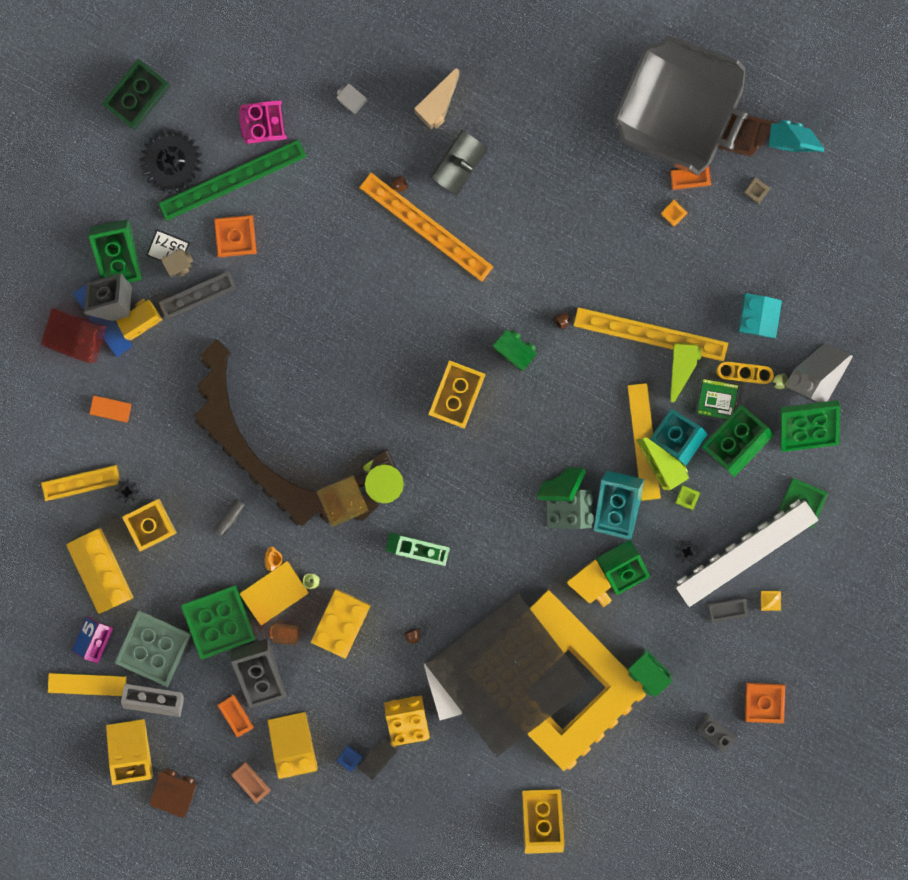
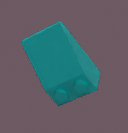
M606 471L601 480L594 531L629 540L632 539L642 497L644 479Z

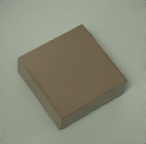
M754 177L743 193L759 204L771 188Z

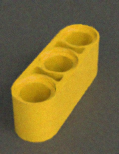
M722 362L716 368L717 376L724 380L767 384L774 377L772 369L767 366ZM723 365H727L730 368L731 372L728 376L721 374V367ZM743 367L750 371V375L746 379L740 375V370ZM761 370H766L769 373L766 381L761 380L759 377Z

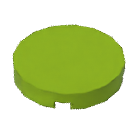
M376 466L366 476V492L376 502H393L403 491V477L393 466Z

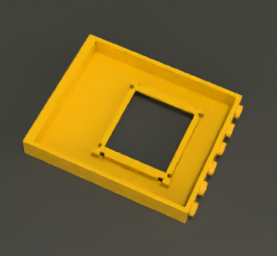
M549 589L466 669L471 678L563 771L572 769L577 763L576 759L580 755L585 756L591 750L589 746L594 741L598 743L605 736L603 732L607 728L611 730L619 722L617 719L622 714L625 716L631 711V705L635 701L640 702L646 696L642 689L643 685L639 681L635 682L628 675V669ZM569 650L605 688L562 729L526 691Z

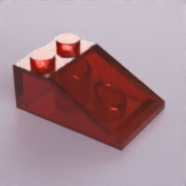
M52 308L41 345L89 364L95 363L107 326Z

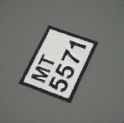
M156 229L146 256L162 262V258L180 249L187 252L190 242Z

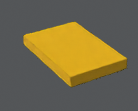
M287 561L241 592L240 596L259 624L263 625L309 592Z

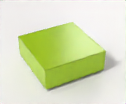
M682 485L675 503L693 510L700 492Z

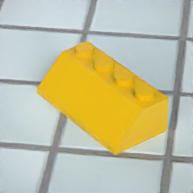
M101 528L66 544L98 614L134 598Z

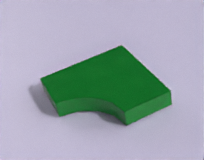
M567 467L557 478L543 481L536 495L538 500L572 501L586 473L584 468Z

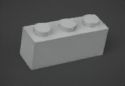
M130 684L124 685L121 699L124 709L175 717L181 716L184 702L181 692Z

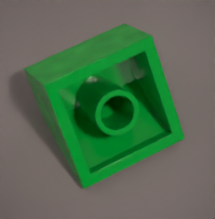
M631 540L597 557L616 595L650 578Z
M646 648L642 650L628 667V675L635 682L639 681L643 685L642 689L649 696L653 695L656 698L672 682L670 672Z

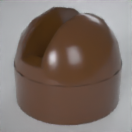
M402 175L393 180L392 187L394 190L402 192L408 189V185Z
M559 313L554 316L555 323L561 330L569 325L570 318L568 314Z
M418 628L404 633L407 642L410 644H416L420 640Z

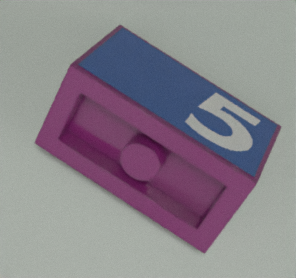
M86 616L71 651L85 660L98 663L113 627Z

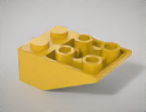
M145 719L106 725L112 785L151 779L153 777Z

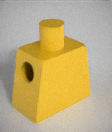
M595 559L566 581L588 603H592L596 599L602 607H605L612 601L605 592L611 586Z

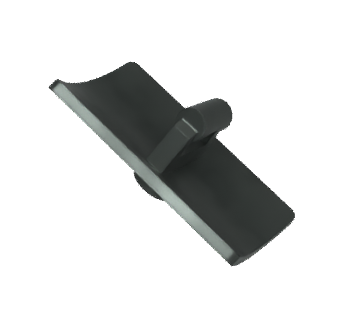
M461 129L435 168L431 178L454 195H458L487 151V147Z

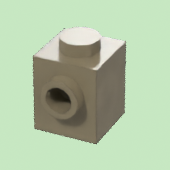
M183 249L161 259L170 277L179 275V277L184 276L192 268L191 262H193L189 251L185 252Z

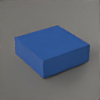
M347 745L336 761L352 772L363 755Z

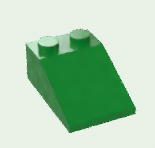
M128 219L90 227L89 239L101 279L122 273L129 283L142 280Z
M513 329L511 331L506 330L493 345V349L523 372L537 355L535 352L536 347L528 341L526 344L520 340L521 335Z

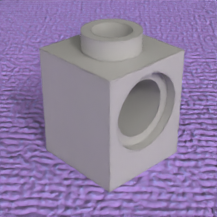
M349 83L347 86H341L336 93L338 95L336 97L337 101L354 115L367 102V98Z

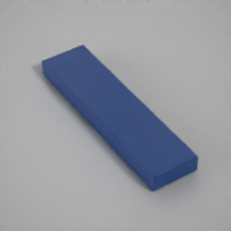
M87 284L73 293L83 310ZM88 315L116 357H119L133 347L131 342L125 339L115 320L110 321Z

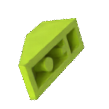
M674 342L671 402L676 401L695 369L697 360H701V348H698L697 343Z
M647 437L636 439L663 490H671L689 479L686 466Z

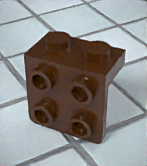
M170 768L162 769L158 775V782L152 794L150 805L184 818L199 782H196L195 778L184 775L183 777L178 775L175 770Z

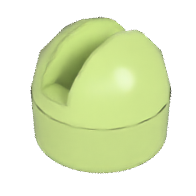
M785 373L776 375L773 378V383L776 382L774 387L781 390L787 389L785 386L788 381L787 375Z
M306 574L303 578V585L306 589H315L319 586L320 579L316 574Z

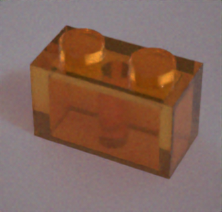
M277 621L275 625L271 626L270 638H273V643L297 645L301 623Z

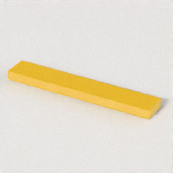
M647 383L628 385L638 478L644 479L641 501L660 499L659 481L636 439L643 437L650 439L653 435Z

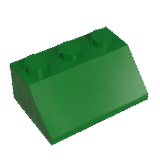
M741 404L705 442L702 448L728 473L735 477L774 434Z

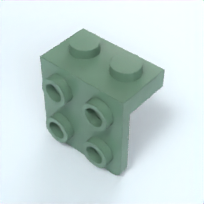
M592 489L577 490L572 501H547L548 528H592L594 520L592 514Z

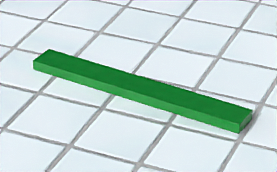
M299 139L161 201L158 205L165 220H171L306 158V154Z

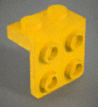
M422 695L384 702L386 721L393 746L425 741L430 738Z

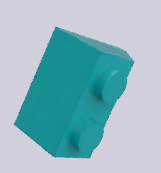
M779 120V123L771 124L769 147L789 152H824V147L811 129L803 127V124L791 123L788 120Z
M745 293L743 295L737 333L776 339L782 300Z
M671 408L649 440L686 466L708 434L701 426Z

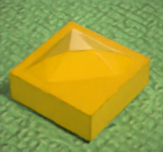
M761 591V611H781V591Z

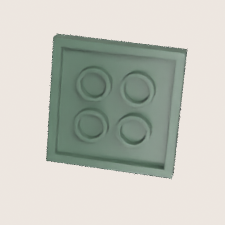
M138 610L115 664L168 687L189 642L191 633Z

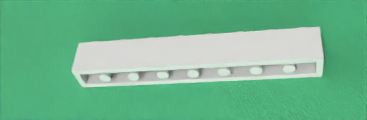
M796 500L785 513L783 510L773 516V521L770 523L765 521L757 527L758 531L753 534L751 532L747 533L741 538L742 541L737 545L733 543L725 548L726 552L721 556L719 554L714 555L709 559V564L706 566L700 565L693 570L694 574L687 577L685 575L680 578L675 587L689 607L817 522L818 519L805 500Z

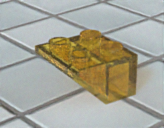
M354 475L317 491L332 527L369 511Z

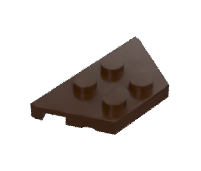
M748 115L747 119L743 121L734 141L735 146L733 150L720 145L718 149L752 157L770 137L771 124L777 122ZM732 116L722 139L727 140L737 116Z

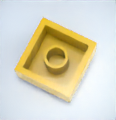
M160 499L122 517L139 551H143L177 534Z

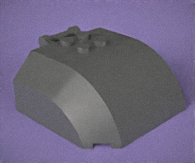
M668 36L660 43L645 47L613 118L615 125L618 127L622 143L649 157L698 176L711 164L719 145L733 150L735 146L734 141L742 123L749 115L744 111L736 109L744 90L746 68L736 59L673 36ZM732 116H737L727 140L722 139Z

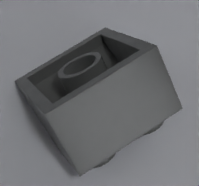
M122 273L87 283L84 313L86 315L110 321L130 316L132 286Z

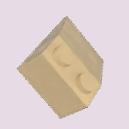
M457 68L414 108L415 114L431 130L434 127L436 129L439 128L445 121L444 117L459 78V70Z

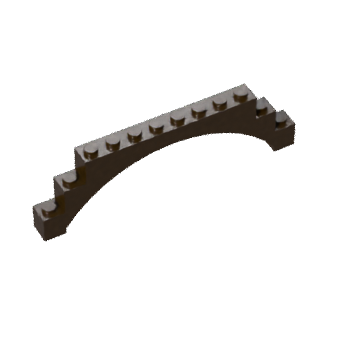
M216 339L200 355L203 358L201 362L208 369L212 367L213 370L197 385L200 388L198 390L200 395L210 400L194 415L196 418L195 423L201 429L206 428L210 432L208 436L215 443L219 441L224 446L222 450L229 457L233 455L236 458V465L243 471L246 469L251 474L249 478L256 485L260 483L264 487L262 491L269 498L273 496L277 500V507L282 512L287 511L291 515L289 519L296 526L299 524L304 526L318 511L321 512L319 516L327 524L329 522L333 524L348 509L351 510L349 514L356 521L360 519L363 522L379 506L375 500L370 498L367 492L363 495L354 496L317 493L285 480L256 456L240 433L229 403L227 363L228 357L232 353Z

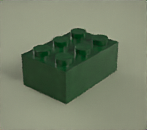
M137 59L103 101L102 105L135 131L171 85L140 59Z

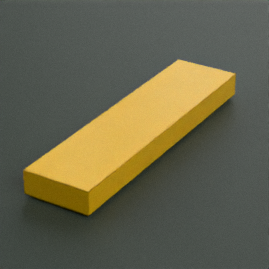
M117 465L41 482L45 501L118 485L120 477Z
M49 673L48 693L122 696L127 676Z

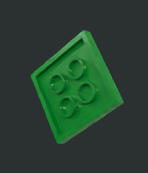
M839 400L780 407L781 452L839 445Z
M236 585L181 605L200 660L256 640Z

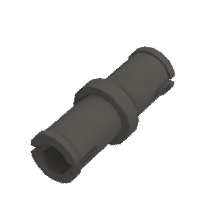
M236 499L228 512H224V517L214 530L224 537L231 525L237 522V517L246 505Z

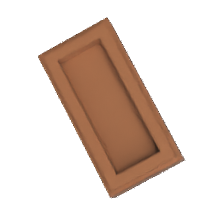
M244 762L231 774L255 803H258L271 791L247 762Z

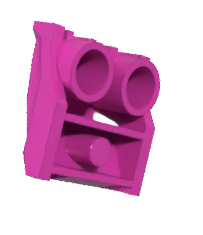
M281 100L240 106L239 122L241 136L245 144L287 139L283 128Z

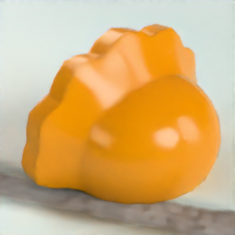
M273 546L267 548L264 561L268 571H273L282 563L281 553L276 551Z

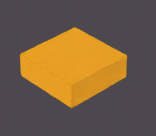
M673 200L660 214L674 227L687 212Z

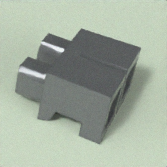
M708 713L695 727L699 733L723 753L737 739Z

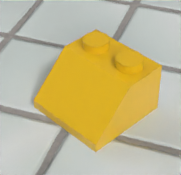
M140 300L135 304L136 308L130 311V316L116 320L126 340H133L163 320L151 300Z

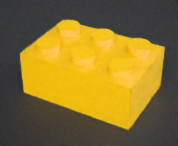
M449 360L428 415L465 429L486 374Z
M336 588L311 643L346 659L371 604Z

